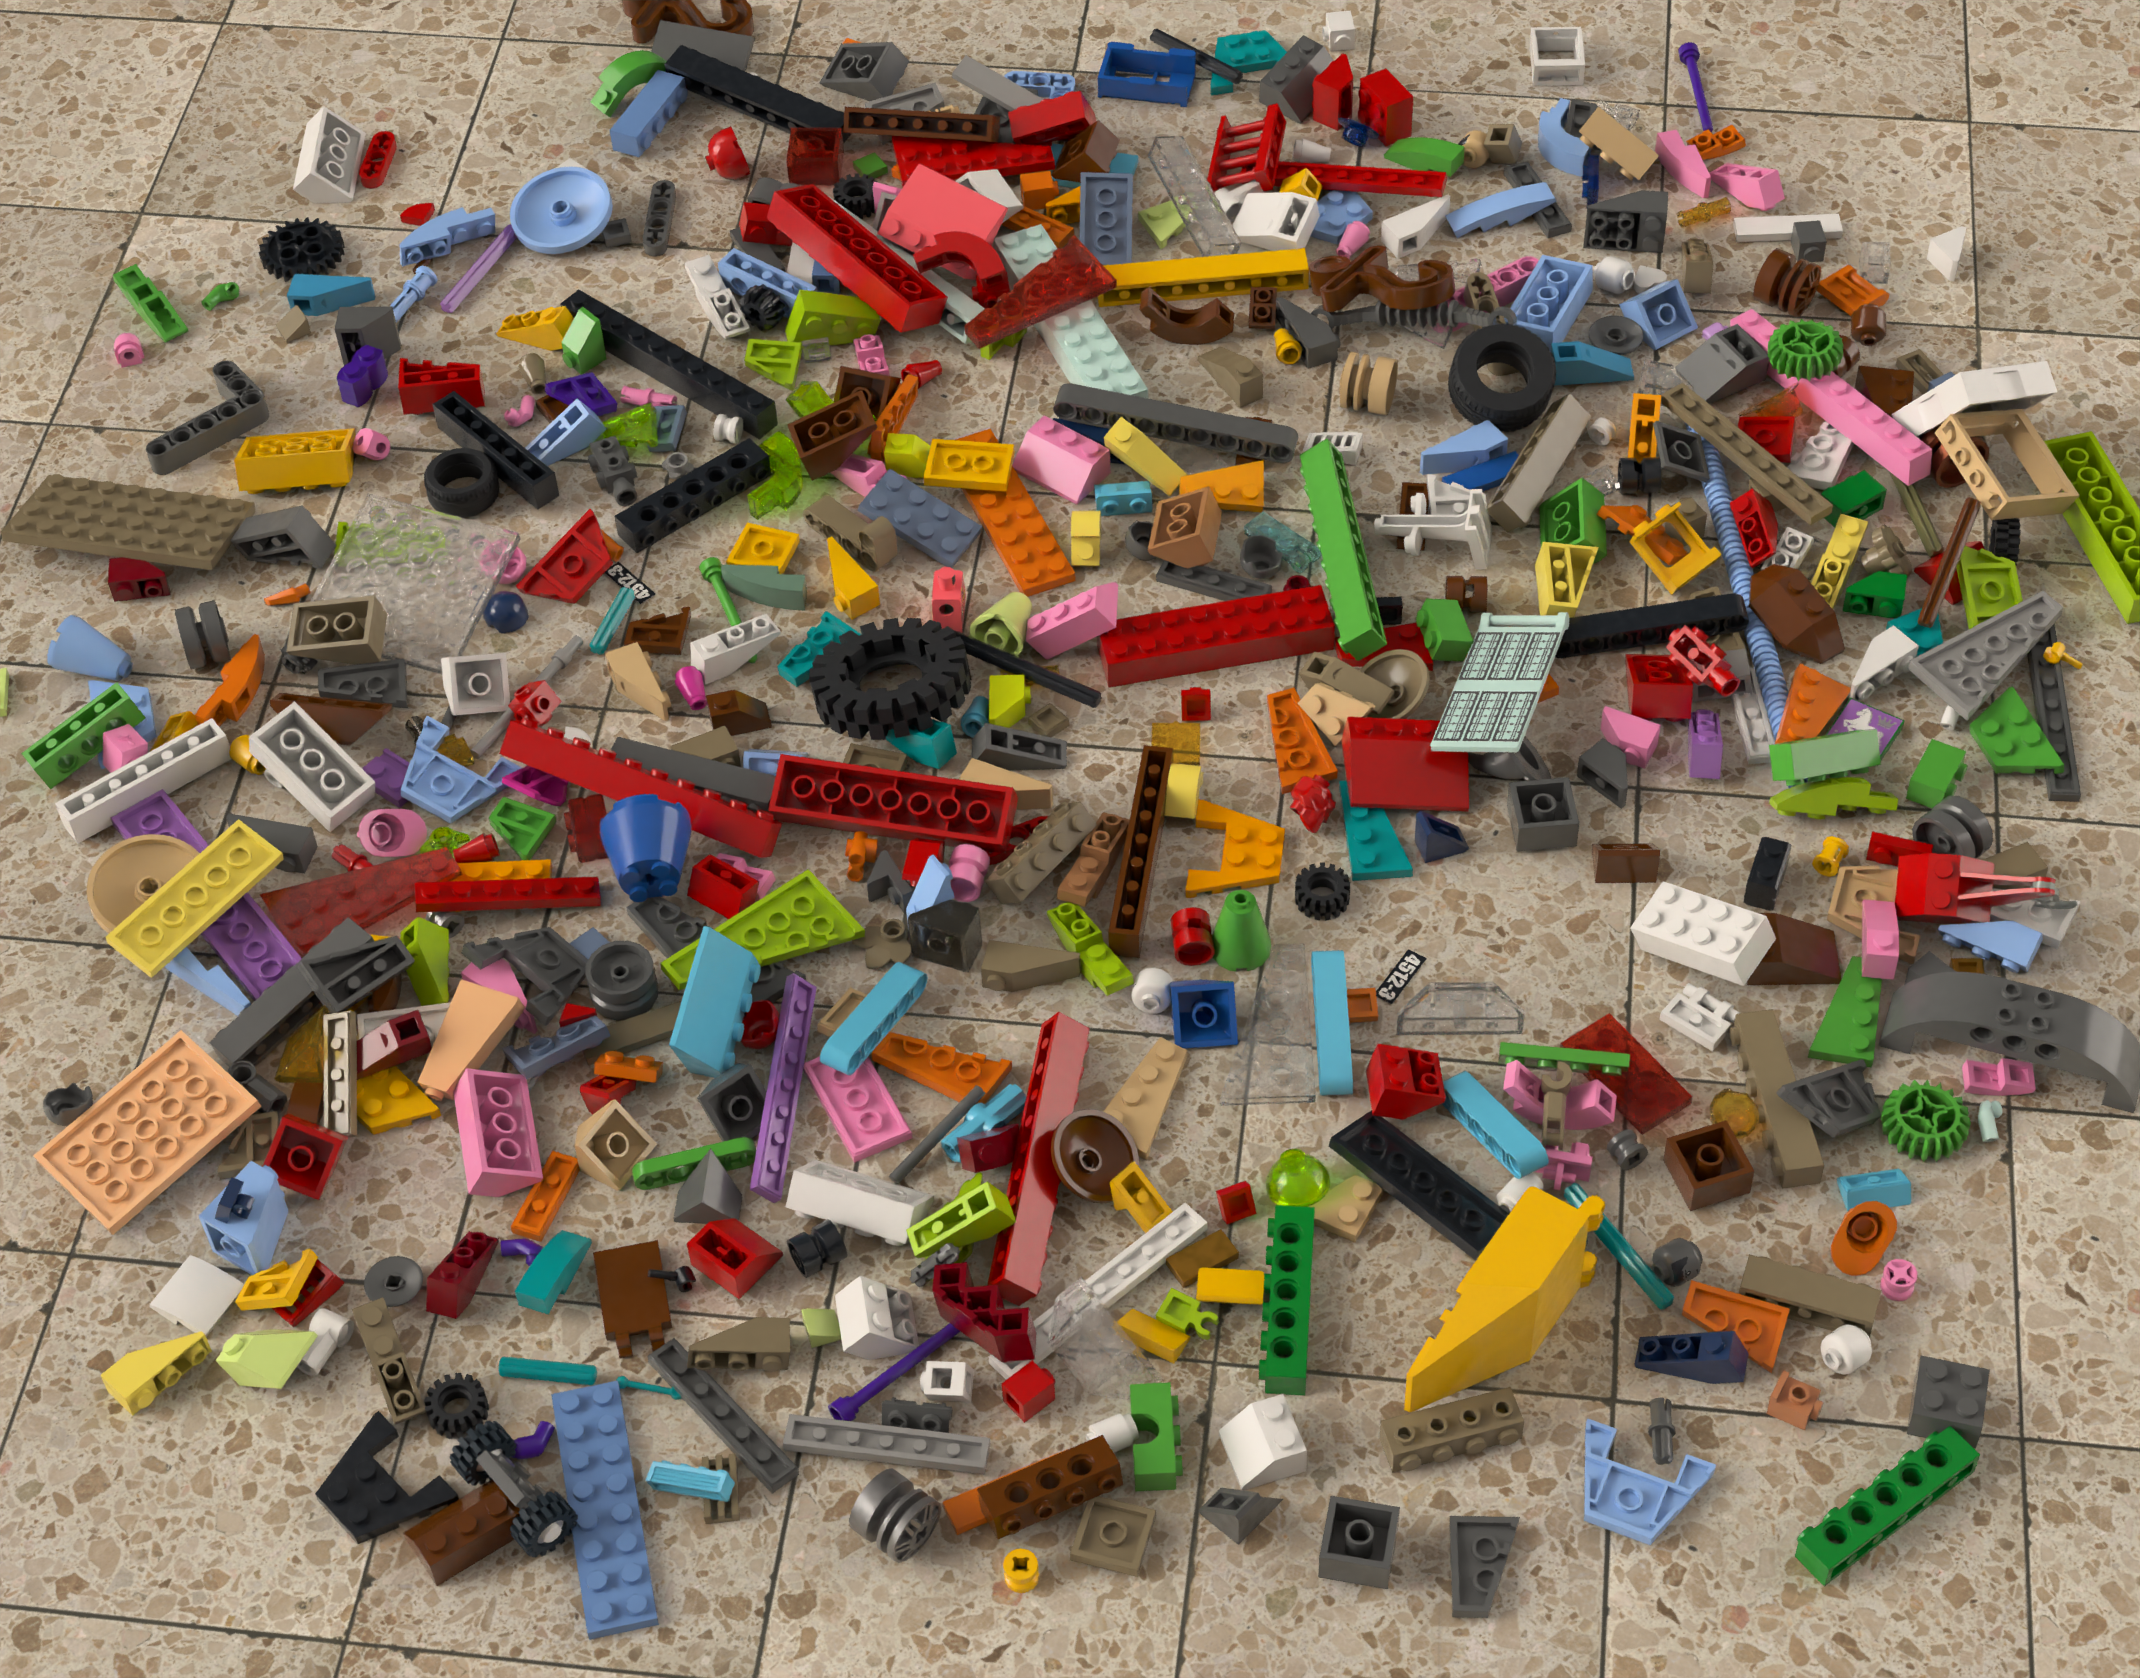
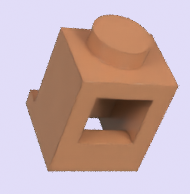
M1783 1370L1770 1396L1766 1414L1805 1430L1810 1419L1816 1421L1820 1415L1824 1404L1823 1401L1819 1400L1821 1390L1789 1377L1790 1373Z

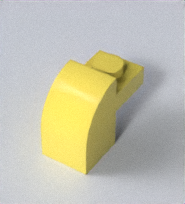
M1072 511L1071 566H1100L1101 511Z
M1171 764L1164 816L1195 818L1199 789L1203 784L1204 772H1201V766Z

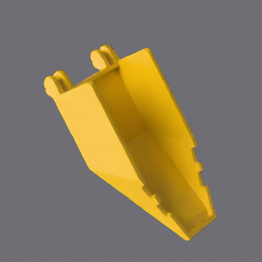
M1531 1186L1527 1188L1459 1284L1456 1293L1461 1296L1453 1310L1449 1311L1445 1308L1439 1318L1440 1321L1444 1322V1325L1436 1339L1428 1337L1409 1369L1406 1377L1404 1410L1411 1413L1531 1360L1579 1288L1589 1286L1592 1278L1594 1279L1596 1272L1594 1267L1597 1264V1257L1592 1252L1585 1251L1587 1233L1596 1231L1604 1217L1602 1212L1605 1209V1201L1600 1196H1588L1586 1201L1577 1209L1537 1187Z

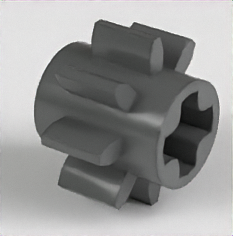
M287 644L281 649V652L285 654L282 658V663L292 673L298 674L301 671L305 674L318 663L314 658L289 655L286 652Z

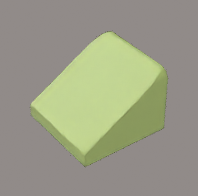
M807 1308L801 1310L811 1348L842 1340L835 1309Z

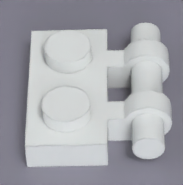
M1688 983L1683 990V994L1690 998L1688 999L1682 994L1677 993L1662 1010L1660 1020L1709 1050L1714 1051L1729 1033L1731 1023L1726 1020L1734 1023L1735 1015L1740 1012L1734 1010V1005L1729 1002H1721L1709 995L1710 991L1703 987L1697 988ZM1702 1006H1705V1007H1707L1708 1009L1712 1010L1713 1013H1712L1711 1011L1705 1009V1008L1702 1007Z

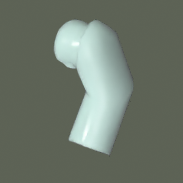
M1989 1100L1983 1101L1979 1107L1978 1124L1983 1142H1992L1999 1139L1995 1118H1999L2002 1115V1106L1996 1100L1992 1102Z

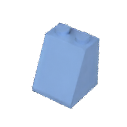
M250 1161L235 1177V1179L244 1182L241 1194L249 1195L255 1199L248 1218H240L232 1212L228 1223L215 1219L218 1204L224 1194L225 1187L199 1215V1219L212 1251L250 1275H254L269 1268L288 1214V1208L284 1200L285 1194L280 1189L277 1180V1173L269 1166L264 1165L261 1167L255 1162Z

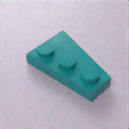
M825 611L821 616V623L817 627L812 626L807 632V639L802 644L796 645L777 666L779 675L798 687L809 680L810 669H813L812 662L817 655H824L823 648L831 641L841 644L839 636L850 630L859 636L862 634L828 611Z

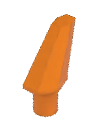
M305 583L296 588L290 587L266 597L264 601L268 606L299 603V598L311 592Z

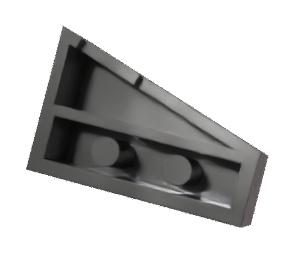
M303 505L247 517L230 540L247 561L277 564L279 560L290 561L293 566H299L301 562L313 563L314 568L320 569L336 547V544Z
M396 935L359 945L352 949L333 952L326 956L303 960L299 963L297 969L328 1013L334 1014L345 1012L411 968L415 960Z

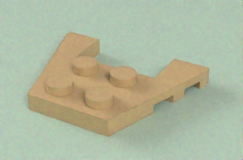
M1879 866L1840 867L1827 921L1862 939L1863 899L1894 902L1898 869L1880 870ZM1899 931L1900 959L1914 964L1921 935Z

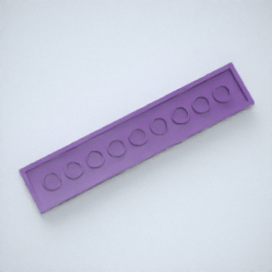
M163 789L111 817L113 826L125 840L140 835L158 834L180 839L191 845L199 853L209 846ZM248 892L201 933L202 937L254 1001L262 995L265 989L276 983L291 966H294L302 959Z

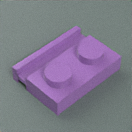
M385 748L380 757L376 756L362 769L375 781V793L399 808L409 801L401 797V787L409 762Z

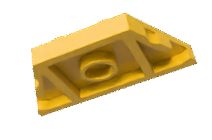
M396 1066L357 1080V1120L373 1135L389 1131L394 1127L402 1128L413 1125L412 1120L429 1115L431 1119H436L441 1116L440 1109Z

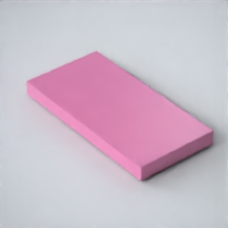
M820 1057L804 1063L803 1071L854 1163L912 1139L910 1128L869 1057L850 1076L822 1064Z

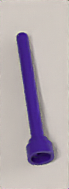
M1684 43L1678 49L1679 58L1683 64L1687 65L1703 131L1709 129L1712 132L1713 125L1697 66V61L1700 57L1699 49L1695 43Z
M949 1323L853 1396L839 1397L829 1404L830 1414L836 1420H855L859 1407L960 1331Z

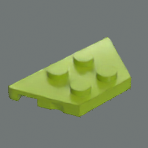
M1965 545L1956 568L1968 628L1971 629L2022 602L2023 599L2014 561L2004 557H1997L1992 552L1982 548L1977 551Z

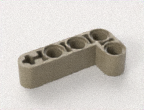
M1481 272L1471 274L1467 279L1463 292L1464 302L1467 307L1487 311L1491 314L1494 309L1500 307L1491 280L1486 274ZM1496 316L1497 323L1506 324L1503 316ZM1472 324L1475 331L1479 328L1482 329V326ZM1487 364L1488 370L1496 376L1519 372L1508 364Z
M824 495L803 511L806 523L814 531L826 539L832 536L853 559L872 572L878 571L898 554L895 529L891 522L883 516L868 524L828 495Z

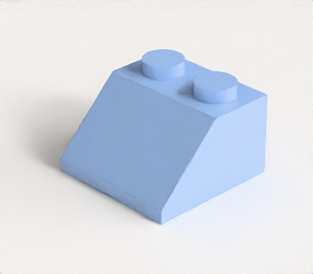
M1678 279L1660 283L1619 304L1624 317L1632 319L1641 327L1643 341L1653 350H1657L1698 328Z

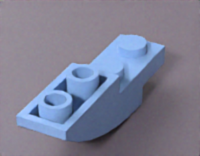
M462 207L435 217L415 229L399 244L400 264L403 267L418 263L424 259H432L450 254L451 245L495 233V213L492 208L467 214Z

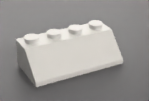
M323 106L306 125L293 190L313 203L351 202L354 197L366 133Z
M815 1160L793 1171L785 1207L795 1210V1214L803 1218L811 1219L815 1216L825 1220L829 1219L835 1227L842 1228L845 1225L855 1228V1233L866 1237L878 1235L884 1237L885 1242L888 1244L903 1246L910 1242L906 1230L926 1218L934 1201V1195Z

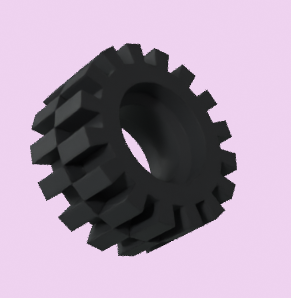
M855 173V177H851V174L846 175V180L842 177L839 179V183L836 182L834 184V200L854 215L859 216L860 219H863V215H866L868 218L871 216V212L875 214L873 183L877 181L872 176L868 179L866 174H863L862 177H860L859 173Z
M2020 519L1992 520L1989 551L1997 557H2004L2014 561L2017 566L2021 540Z
M1320 862V867L1316 868L1314 863L1309 865V870L1306 868L1301 870V875H1297L1295 882V903L1298 905L1300 912L1305 910V916L1309 918L1312 914H1315V920H1320V916H1325L1326 921L1331 920V914L1337 918L1340 916V911L1343 913L1346 911L1347 905L1350 902V882L1348 875H1344L1343 869L1339 868L1335 871L1334 864L1330 863L1329 868H1326L1325 862ZM1318 887H1326L1333 890L1334 893L1327 896H1319L1312 893L1311 890Z
M455 1373V1379H451L450 1374L444 1375L445 1382L443 1383L437 1379L434 1382L436 1389L429 1387L427 1390L428 1397L424 1399L425 1410L433 1430L436 1429L437 1434L440 1436L445 1432L448 1439H452L454 1433L457 1434L458 1439L461 1436L464 1437L463 1432L468 1431L470 1428L474 1431V1426L479 1423L483 1424L482 1419L487 1420V1410H489L486 1394L480 1381L477 1379L473 1380L472 1375L466 1374L465 1379H463L461 1373ZM465 1398L469 1400V1406L462 1412L449 1414L444 1411L446 1404L454 1399Z

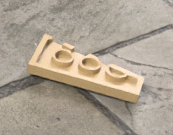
M1162 1037L1157 1040L1103 1111L1123 1124L1135 1142L1139 1157L1145 1160L1149 1156L1151 1144L1157 1136L1162 1116L1166 1113L1170 1096L1177 1085L1187 1059L1186 1049Z

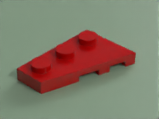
M1416 622L1383 628L1387 645L1359 661L1350 653L1346 654L1341 649L1338 642L1340 636L1334 637V647L1338 658L1352 667H1363L1371 659L1384 652L1403 649L1416 653L1426 663L1428 670L1433 671L1432 658L1424 644L1423 635Z

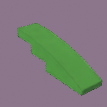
M137 264L113 274L114 282L127 300L165 343L188 332V328L163 292L157 290L150 278L144 276Z

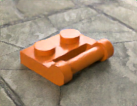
M1847 265L1821 280L1816 290L1850 316L1861 305L1874 304L1883 306L1889 299L1888 292L1884 289H1878L1857 274V270L1851 265Z

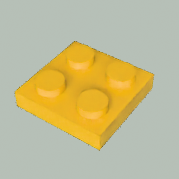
M747 522L726 560V565L778 566L779 574H783L800 543L799 534Z

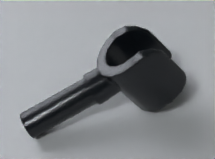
M682 1266L670 1272L649 1269L648 1277L676 1281L681 1292L691 1291L692 1285L690 1282H696L693 1271L688 1266Z

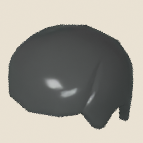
M1136 520L1128 527L1125 535L1128 551L1134 557L1143 561L1157 558L1148 552L1153 523L1149 521L1139 522Z
M1256 535L1244 540L1240 552V563L1245 572L1254 578L1265 579L1271 578L1281 569L1283 553L1278 552L1274 539L1263 535Z
M72 1083L67 1088H57L48 1092L43 1100V1109L46 1117L51 1122L66 1127L93 1105L91 1088L87 1086L85 1090H82L76 1083Z

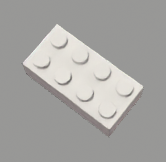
M295 701L249 736V752L329 832L333 831L375 797V781Z
M1664 881L1630 927L1641 950L1742 986L1748 981L1776 940L1767 916Z

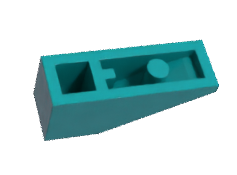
M932 719L933 727L921 732L914 725L908 726L910 735L899 738L895 737L894 729L888 730L886 740L917 763L940 769L957 754L951 725Z

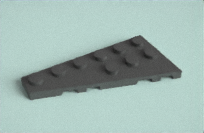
M660 896L647 898L643 902H634L626 907L629 917L667 959L699 939L703 926H707L706 921L699 917L694 919L681 912L680 907ZM781 961L762 966L757 983H753L750 992L752 994V1002L767 1000L774 1003L783 997L787 976L795 973L806 980V975L797 970L793 972L785 968Z

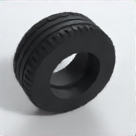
M1498 323L1484 326L1482 329H1476V331H1473L1463 339L1454 355L1448 377L1450 398H1452V402L1455 404L1458 412L1463 414L1462 416L1470 423H1473V425H1478L1488 420L1501 432L1525 428L1542 415L1551 398L1556 381V365L1552 357L1553 355L1536 334L1523 327ZM1490 363L1508 364L1516 368L1523 375L1527 386L1515 393H1499L1489 389L1480 380L1477 370Z

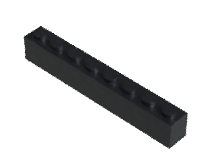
M680 45L665 63L667 73L684 77L687 90L834 153H837L851 135L850 133H843L844 112L832 109L821 102L806 98L778 84L766 81L757 75H752L740 70L738 67L709 57L695 49Z

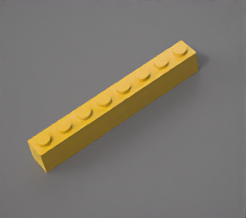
M1305 248L1095 266L1098 306L1140 304L1141 292L1148 287L1165 301L1250 294V287H1277V292L1309 289V267Z

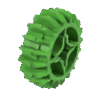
M1801 319L1800 322L1795 323L1790 320L1789 325L1781 324L1780 329L1774 330L1773 335L1770 337V341H1768L1769 361L1772 368L1777 369L1778 374H1786L1787 379L1796 377L1799 381L1801 378H1807L1810 382L1811 378L1816 377L1821 380L1822 375L1830 376L1831 371L1837 370L1839 363H1841L1843 358L1842 338L1839 336V331H1833V326H1825L1823 321L1815 323L1813 319L1809 322Z
M1928 1079L1923 1085H1919L1916 1080L1911 1083L1910 1087L1902 1083L1901 1087L1898 1090H1893L1889 1098L1884 1102L1880 1118L1881 1124H1883V1135L1888 1136L1889 1145L1897 1144L1898 1153L1903 1151L1909 1152L1910 1159L1915 1155L1921 1156L1923 1162L1928 1156H1931L1936 1162L1941 1158V1155L1949 1159L1953 1151L1958 1152L1962 1144L1967 1140L1971 1124L1970 1117H1968V1107L1962 1106V1097H1953V1088L1947 1091L1942 1090L1941 1082L1936 1087L1930 1086ZM1948 1127H1950L1948 1130H1946V1131H1944V1132H1942V1133H1937V1132L1943 1131V1128H1948Z

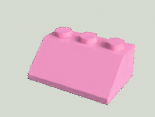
M1044 415L1027 431L1012 466L1019 475L1078 505L1094 489V485L1100 484L1111 473L1110 449Z
M1111 582L1096 586L1027 619L1026 641L1048 660L1116 628L1118 584Z

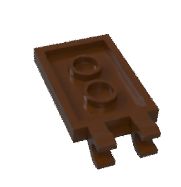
M658 1240L593 1252L607 1341L616 1339L619 1358L633 1356L630 1336L649 1333L653 1352L665 1344L663 1330L672 1328L665 1279L648 1277L649 1269L663 1271Z

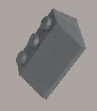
M1303 35L1261 79L1259 102L1266 106L1278 103L1284 116L1301 124L1313 111V80L1334 61L1323 45Z

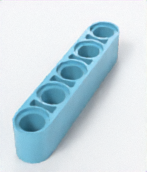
M1312 951L1311 967L1320 1096L1352 1095L1353 1073L1344 951Z
M896 962L827 1040L820 1054V1062L846 1075H852L921 996L927 984V974L901 962Z
M1463 1071L1443 1081L1446 1099L1442 1105L1514 1177L1520 1179L1548 1165V1155L1541 1142L1470 1073Z

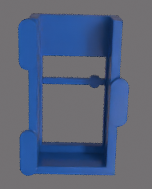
M1109 42L1097 78L1098 98H1102L1105 95V97L1166 104L1168 102L1171 104L1178 103L1180 107H1187L1196 77V52L1194 50L1177 48L1169 49V53L1134 49V45L1131 43ZM1116 71L1153 75V78L1115 77ZM1157 76L1170 77L1169 82L1156 81Z

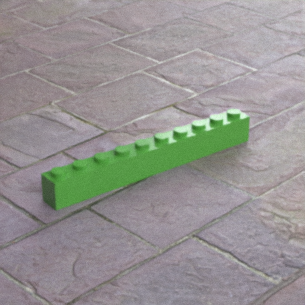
M1327 438L1300 454L1302 464L1300 472L1306 482L1304 490L1310 499L1308 508L1314 517L1312 526L1318 535L1316 544L1323 557L1321 565L1327 575L1325 584L1332 597L1329 599V602L1336 615L1334 624L1340 633L1338 642L1346 654L1350 653L1359 661L1387 645L1343 456Z

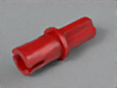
M343 844L333 848L332 859L347 868L350 875H357L372 887H377L383 882L385 878L384 871L368 862L365 855H358Z

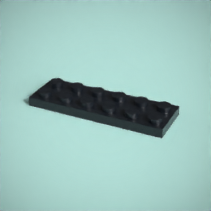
M1372 1110L1330 1139L1328 1147L1474 1260H1477L1509 1215V1213L1386 1119L1373 1115Z

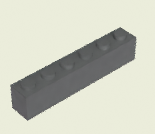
M617 737L611 748L612 751L617 753L616 758L624 761L626 758L635 759L642 762V768L649 771L652 768H656L669 773L668 778L678 781V778L691 781L695 783L694 788L704 792V789H710L722 794L720 799L730 802L731 799H735L748 804L747 809L757 813L758 809L769 812L768 809L776 777L774 775L622 737Z
M349 917L341 924L335 926L327 937L318 945L313 946L307 955L297 964L291 966L276 983L265 989L256 1001L243 1009L235 1020L216 1034L215 1038L209 1043L217 1056L229 1067L239 1061H248L254 1066L258 1065L323 1005L297 969L299 963L303 960L326 956L333 952L344 951L374 942L373 937Z

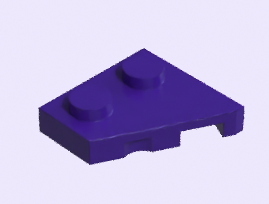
M593 372L546 383L545 393L567 405H570L578 398L595 412L597 416L617 411L616 400Z

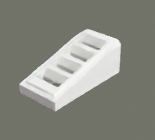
M1309 433L1302 453L1312 448L1314 443H1320L1328 438L1342 454L1344 464L1356 466L1363 446V433Z

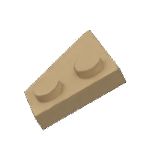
M1322 682L1315 683L1298 702V705L1334 746L1342 744L1341 740L1347 717H1367L1376 707L1373 703L1355 699L1352 697L1353 695L1344 691L1338 692L1332 686Z

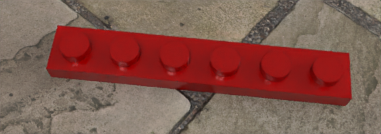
M598 876L415 882L414 889L416 913L600 906L601 903Z

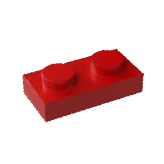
M1872 831L1866 860L1898 867L1899 856L1932 853L1933 845Z

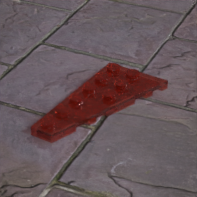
M1074 235L1068 240L1069 244L1063 249L1058 248L1053 252V257L1046 263H1040L1014 284V289L1009 294L1003 293L998 298V303L992 308H985L965 325V334L978 349L983 348L1117 288V280Z
M445 847L263 893L260 896L286 940L303 958L313 946L318 945L331 933L335 926L341 924L346 918L349 917L364 930L415 901V882L452 881L463 874L453 856Z

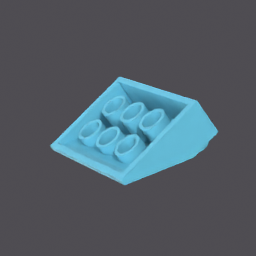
M703 926L669 1046L690 1073L716 1078L735 1064L734 1048L736 1041L740 1042L744 1032L742 1020L744 1013L749 1012L751 1008L752 994L750 992L753 983H757L761 967L752 952L707 926Z

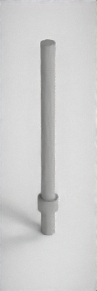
M575 635L564 648H559L551 657L552 661L533 682L545 680L548 683L560 668L564 669L572 661V655L583 644L582 638ZM510 708L470 750L474 758L479 759L508 727L510 720L515 719L514 713Z

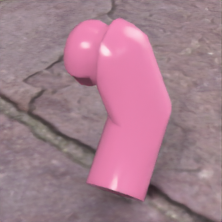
M530 395L523 396L520 410L517 411L511 408L510 411L507 410L505 412L504 419L508 422V425L518 427L532 419L535 406L534 397Z

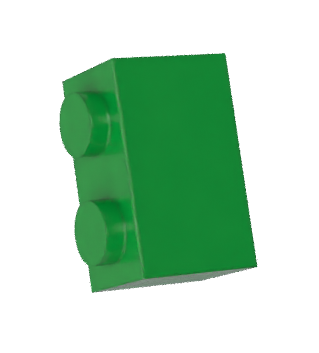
M1865 470L1854 476L1851 475L1839 484L1826 488L1821 493V496L1833 505L1832 513L1824 517V519L1834 528L1840 514L1864 520L1883 509L1887 489Z

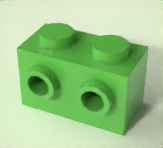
M1426 598L1421 610L1417 612L1416 623L1420 627L1424 644L1428 648L1432 660L1463 662L1474 641L1458 601Z
M1931 739L1910 779L1906 799L1933 808L1944 798L1954 796L1957 789L1955 782L1956 780L1960 782L1963 780L1968 767L1967 764H1964L1966 751Z

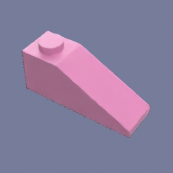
M1726 163L1709 173L1713 182L1748 207L1767 211L1773 209L1776 203L1785 199L1779 173L1776 169Z
M1863 899L1862 977L1893 980L1899 958V929L1895 902Z

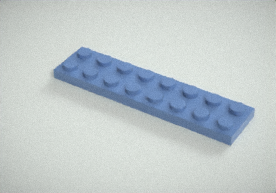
M618 1380L551 1394L567 1501L578 1515V1519L575 1520L577 1525L572 1528L589 1640L659 1625Z

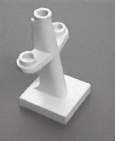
M1482 489L1470 491L1468 510L1460 515H1426L1424 493H1416V496H1411V510L1415 515L1381 514V518L1375 519L1374 528L1376 535L1405 537V552L1411 553L1412 556H1419L1423 538L1464 541L1469 544L1475 569H1487L1492 525Z

